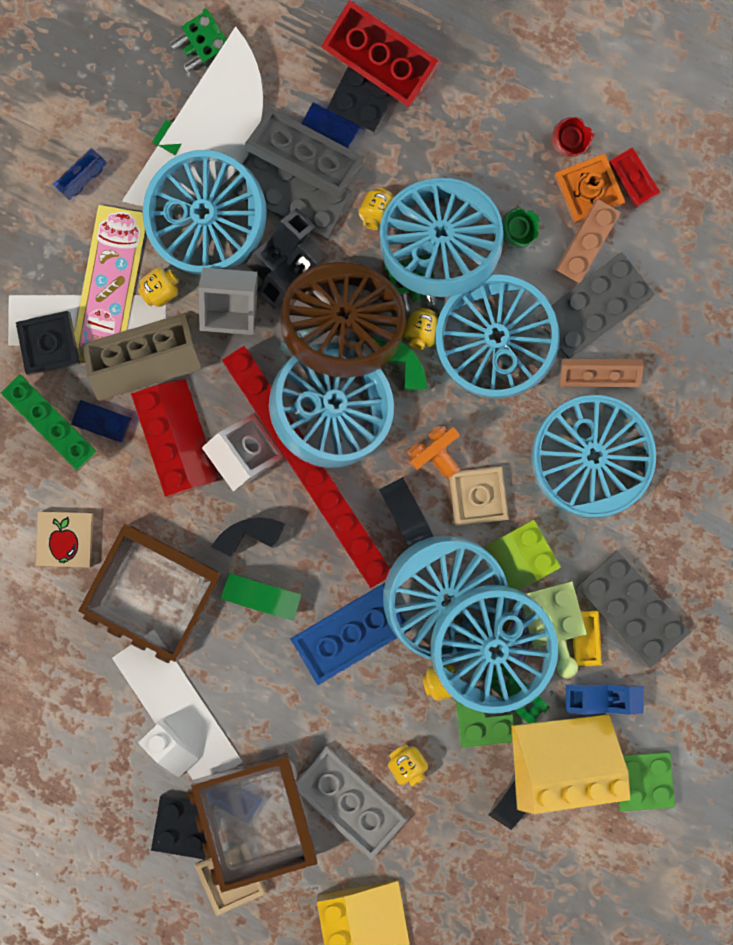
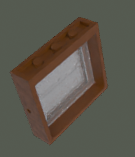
M124 524L78 612L84 614L83 619L97 626L98 623L107 626L108 633L118 638L124 635L132 639L131 644L143 651L146 648L155 651V657L166 663H170L171 660L176 662L179 660L223 573L129 524Z
M288 753L192 780V788L188 789L189 799L192 806L197 805L199 815L195 816L199 833L204 831L207 841L203 843L204 853L207 859H212L214 866L213 869H210L214 886L219 885L221 893L318 864Z

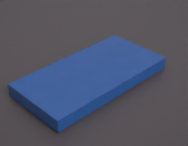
M383 583L290 638L317 685L397 639L385 615ZM397 612L396 617L400 625L405 622V619L401 612ZM408 628L407 630H405L404 634L410 631L411 629Z

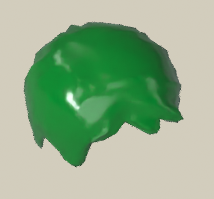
M522 207L508 211L502 218L503 241L508 246L514 248L528 247L539 236L540 215L535 214L532 210L525 211Z

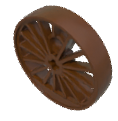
M332 262L317 265L306 270L290 284L283 299L280 322L282 336L288 349L301 363L316 372L328 376L349 378L372 373L386 365L393 358L403 338L406 314L399 292L384 276L359 264ZM334 283L344 284L343 302H341ZM327 284L332 298L320 287L321 285ZM348 284L358 286L354 295L347 303ZM364 289L371 292V294L356 303ZM311 290L319 299L306 294V292ZM378 298L381 299V300L384 302V303H380V304L368 306L369 304H371L372 302H374V301L377 300ZM298 300V301H300V302H302V303H304V304H307V305H309V306H311V307H302V306H293V305H294V303ZM390 311L393 317L374 314ZM289 315L302 316V317H311V318H310V319H306V320L291 322ZM375 325L395 327L396 332L392 334ZM318 327L303 338H300L296 331ZM331 330L319 350L308 346V344ZM367 333L388 343L384 347H380ZM334 336H339L338 357L325 355L324 352ZM352 340L357 344H349L346 341ZM364 343L374 353L364 356L362 353Z

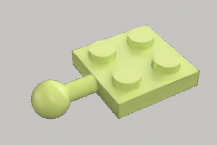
M569 581L525 593L545 610L554 626L558 640L559 660L556 664L557 673L566 679L574 677L578 671V665L569 656L565 640L583 636L587 633L573 582ZM526 604L522 605L526 619L534 613V610ZM537 618L527 626L529 634L544 630L540 618ZM546 637L532 640L533 648L546 646Z

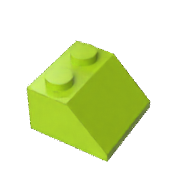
M535 520L526 522L484 546L485 550L495 558L501 567L508 587L516 590L524 588L561 568Z

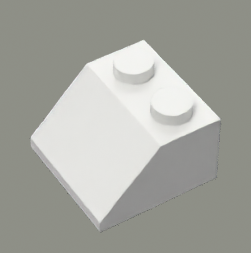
M254 414L218 432L202 447L233 492L255 479L284 457Z

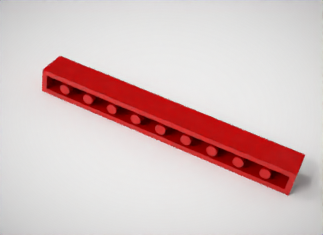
M245 345L222 359V362L370 589L385 580L390 567L326 469L310 464L294 455L276 434L269 412V397L272 387ZM285 414L289 424H294L295 422L290 414ZM297 427L293 429L294 432L303 440L304 436L299 430V428Z

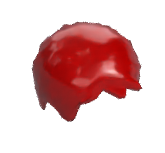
M568 117L562 119L554 126L551 142L556 152L562 156L576 157L587 151L595 134L591 132V127L585 126L581 118Z

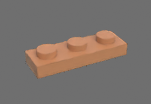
M595 199L555 270L580 284L621 212L601 200Z
M561 359L559 384L560 387H641L644 368L643 360Z

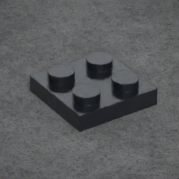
M348 66L327 107V113L375 135L393 96Z
M69 311L16 322L26 375L29 376L80 365L71 313Z
M161 794L151 851L205 860L203 843L207 841L204 831L199 833L195 819V816L199 815L197 805L192 806L190 799ZM210 803L212 811L214 812L215 803Z

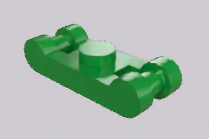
M501 663L502 674L509 678L505 682L508 697L520 692L522 688L503 663ZM494 667L490 687L503 698L500 684L496 682L498 675L496 667ZM486 673L481 677L484 681L486 678ZM519 677V679L522 681V683H523L525 686H528V685ZM539 696L532 700L535 704L528 712L523 707L515 710L527 723H536V718L542 712L546 713L550 708Z

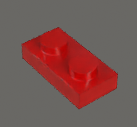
M633 147L609 161L612 171L636 208L661 193Z

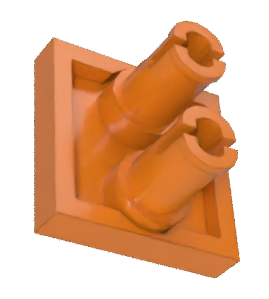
M438 425L427 434L430 437L424 443L417 442L406 451L409 455L404 459L410 467L416 470L428 461H431L443 477L450 478L460 468L446 449L460 434L452 426Z

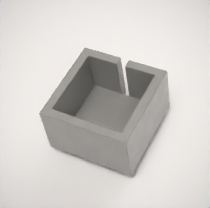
M203 268L199 283L200 331L254 335L257 318V272Z

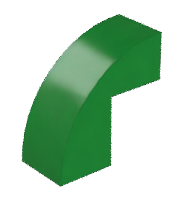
M374 336V341L380 347H384L388 343ZM401 342L397 352L387 364L405 365L404 391L426 392V376L421 362L415 353Z
M228 573L221 599L293 621L301 598V594L291 590L261 583L232 573Z

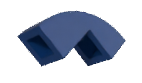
M620 684L566 685V712L586 715L598 713L644 714V686Z

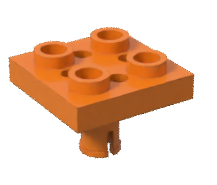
M605 153L554 174L574 224L584 220L592 206L591 199H599L613 208L622 206L625 203ZM576 191V192H575V195H576V196H578V194H579V192H580V197H575V196L573 195V192Z

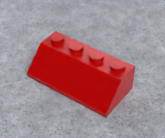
M351 0L347 2L321 45V48L407 107H410L425 90L443 61Z
M186 379L154 385L131 393L165 497L171 498L220 481L215 465L202 449L207 444V440Z

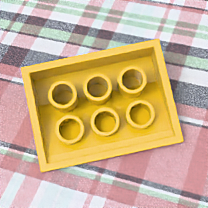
M609 714L512 725L517 810L539 814L630 800L629 774Z
M398 880L318 894L317 906L324 945H410Z

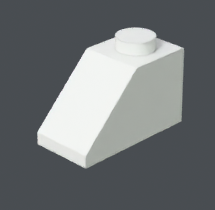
M163 719L138 742L159 765L178 778L199 759Z

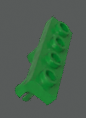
M19 374L0 393L76 471H79L98 453L23 375Z

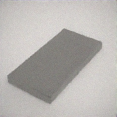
M328 745L295 780L299 795L370 860L378 854L408 820L404 814Z

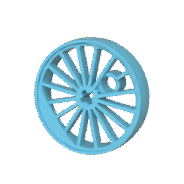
M195 150L174 157L157 171L145 193L143 222L152 246L168 263L192 274L201 275L203 268L227 270L236 268L255 251L262 239L266 226V202L257 179L242 163L224 153L210 150ZM203 161V197L190 167L191 163ZM210 161L222 162L223 165L209 196ZM185 167L197 200L173 177V174L179 169ZM228 167L236 168L240 175L217 197ZM168 179L193 203L192 205L161 193ZM246 179L247 193L221 204ZM158 197L169 200L164 206L163 211H156ZM248 199V211H221ZM182 206L184 209L182 218L174 220L172 216L174 208ZM205 208L210 210L209 214H205L204 217L200 216V212H203ZM220 216H248V229L220 218ZM165 217L173 225L158 231L155 218ZM218 221L247 233L244 245L241 247ZM191 224L168 249L165 247L161 236ZM214 226L238 249L228 259ZM196 229L183 261H180L173 256V252ZM209 230L222 262L209 265ZM203 231V265H190V260Z
M433 178L408 186L391 200L382 216L379 240L384 263L399 283L423 295L448 297L474 289L491 275L498 264L502 252L504 233L502 219L496 205L482 190L457 179ZM439 198H450L444 219L441 220ZM434 199L437 221L424 203V200ZM455 199L465 202L449 220ZM417 203L427 219L409 207ZM471 207L478 211L460 220ZM403 213L417 224L397 220V218ZM483 218H486L490 223L489 225L467 227ZM391 227L413 232L389 236ZM494 233L495 241L492 242L470 236ZM415 242L395 253H392L389 247L392 244ZM466 245L490 250L491 252L487 258H483ZM456 250L480 266L473 271H469ZM446 253H450L463 273L462 276L449 277ZM412 254V262L407 267L398 262V260ZM422 254H428L431 256L429 259L426 260L418 258V256ZM442 254L445 279L430 278L432 270L437 265L439 255ZM416 270V271H418V272H420V273H426V274H425V276H420V275H417V274L413 273V271Z
M490 275L474 289L451 296L440 313L436 327V348L445 371L460 387L484 398H510L532 389L550 371L559 348L558 320L548 299L530 283L508 275ZM520 290L505 320L501 324L504 293ZM527 292L533 296L537 302L507 326L523 294ZM500 294L497 323H495L487 297ZM484 299L491 325L473 306V302ZM468 305L487 329L453 311ZM539 306L543 307L548 316L546 320L511 330ZM452 316L485 334L445 331L449 317ZM547 324L551 325V339L513 336ZM498 330L500 334L505 333V336L501 337L500 343L490 340L494 336V331ZM445 336L483 339L449 351L445 350ZM510 341L550 344L551 346L547 358L544 359ZM484 345L457 369H453L448 356ZM508 346L543 363V365L532 376ZM489 349L471 383L459 376L462 370ZM493 353L491 389L475 386ZM504 355H508L513 359L512 366L507 370L498 367V360ZM519 366L529 379L515 386L511 374ZM497 372L508 376L511 388L495 390Z
M323 343L312 345L310 347L315 350H319ZM330 343L324 354L338 357V343ZM292 356L275 377L269 397L271 422L282 443L300 459L326 468L349 466L369 456L379 447L388 434L394 414L392 391L382 370L378 369L361 376L364 386L345 396L344 391L355 377H350L339 391L337 389L340 377H334L331 388L329 376L321 373L322 386L314 371L301 363L295 356ZM300 364L314 388L292 372L291 369L295 365ZM286 377L305 392L301 394L283 388ZM366 390L368 400L347 402V400ZM282 396L295 399L293 406L283 407ZM301 402L310 404L312 412L304 411L301 407ZM369 407L370 415L349 408ZM293 412L300 420L290 425L285 414ZM320 416L303 440L294 432L293 429ZM352 418L371 423L372 434ZM324 419L318 449H315L306 442ZM329 424L335 454L323 452ZM346 425L367 440L369 445L361 450ZM338 428L353 453L342 454Z
M584 395L560 404L545 417L533 440L531 463L538 486L555 506L575 516L602 518L626 510L644 494L655 471L656 447L647 423L632 407L612 397ZM594 404L593 421L583 419L579 405ZM599 405H603L614 410L597 443ZM573 407L578 421L571 427L561 416V413ZM620 412L630 422L602 446L617 413ZM554 419H557L564 426L577 445L547 431ZM580 424H585L590 428L591 434L589 438L583 439L577 434V427ZM635 426L641 438L606 450L629 427ZM547 436L580 453L542 451L543 437ZM643 442L645 457L608 455V453ZM590 450L593 453L599 454L596 464L593 460L588 461L587 456L590 455ZM540 456L576 457L579 459L543 471ZM607 459L644 461L642 476L637 475ZM580 463L582 464L554 490L551 489L545 479V475ZM607 466L638 480L639 483L627 490ZM585 468L570 502H565L557 495V492ZM602 470L622 491L621 493L613 496L610 495ZM590 471L589 503L574 506L575 500ZM596 472L606 497L598 501H594Z
M441 535L426 538L415 543L398 557L385 581L383 606L390 628L409 650L432 660L431 647L419 643L436 622L442 611L456 597L493 576L494 585L508 587L501 567L488 551L475 542L462 537ZM468 549L475 552L476 555L457 579L464 550ZM457 550L448 581L445 555ZM437 559L440 562L442 583H440L430 566V563ZM484 559L489 569L465 583L479 562ZM426 567L436 586L433 587L415 573ZM412 576L430 589L431 593L401 587L400 585ZM397 592L429 598L428 600L395 606ZM447 593L448 600L446 602H443V595ZM494 597L493 606L485 605L486 610L490 612L488 618L492 632L498 597ZM504 597L502 613L508 610L509 598ZM474 602L467 606L481 610L479 603ZM427 607L399 625L396 617L397 612ZM461 611L458 614H463L464 620L459 626L469 630L472 623L464 612ZM431 614L413 640L404 634L405 630ZM471 614V616L474 618L477 624L481 626V629L487 635L485 623L481 622L479 619H477ZM448 626L449 640H455V633L463 634ZM478 631L475 633L478 637L483 638ZM466 636V637H467V640H465L466 642L479 643V642L473 640L472 638ZM456 646L442 647L441 659L474 649Z
M480 586L462 593L442 611L432 632L431 659L440 683L458 702L480 712L504 713L528 704L548 685L557 664L558 640L549 616L530 596L506 586ZM498 597L492 632L484 599ZM504 597L517 600L511 612L502 613ZM476 601H479L487 635L466 609L467 606ZM526 604L534 610V613L521 621L517 614L522 605ZM463 611L483 638L455 624L452 620L459 612ZM537 618H540L544 630L521 636L524 628ZM506 620H515V627L509 632L502 630V625ZM448 626L479 643L443 638ZM546 637L545 651L511 647ZM442 645L474 649L441 659ZM491 646H498L500 648L498 652L493 651L491 653L489 650ZM509 653L542 656L545 658L541 669L537 670ZM475 657L454 674L443 666ZM506 659L511 660L537 676L528 686H525L506 662ZM480 663L468 683L460 678ZM501 663H503L522 688L520 692L510 697L507 694L500 666ZM494 664L503 698L489 693ZM487 666L483 691L475 687V684Z

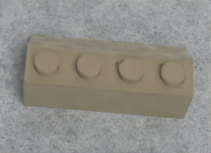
M186 313L83 344L87 378L98 401L202 369Z

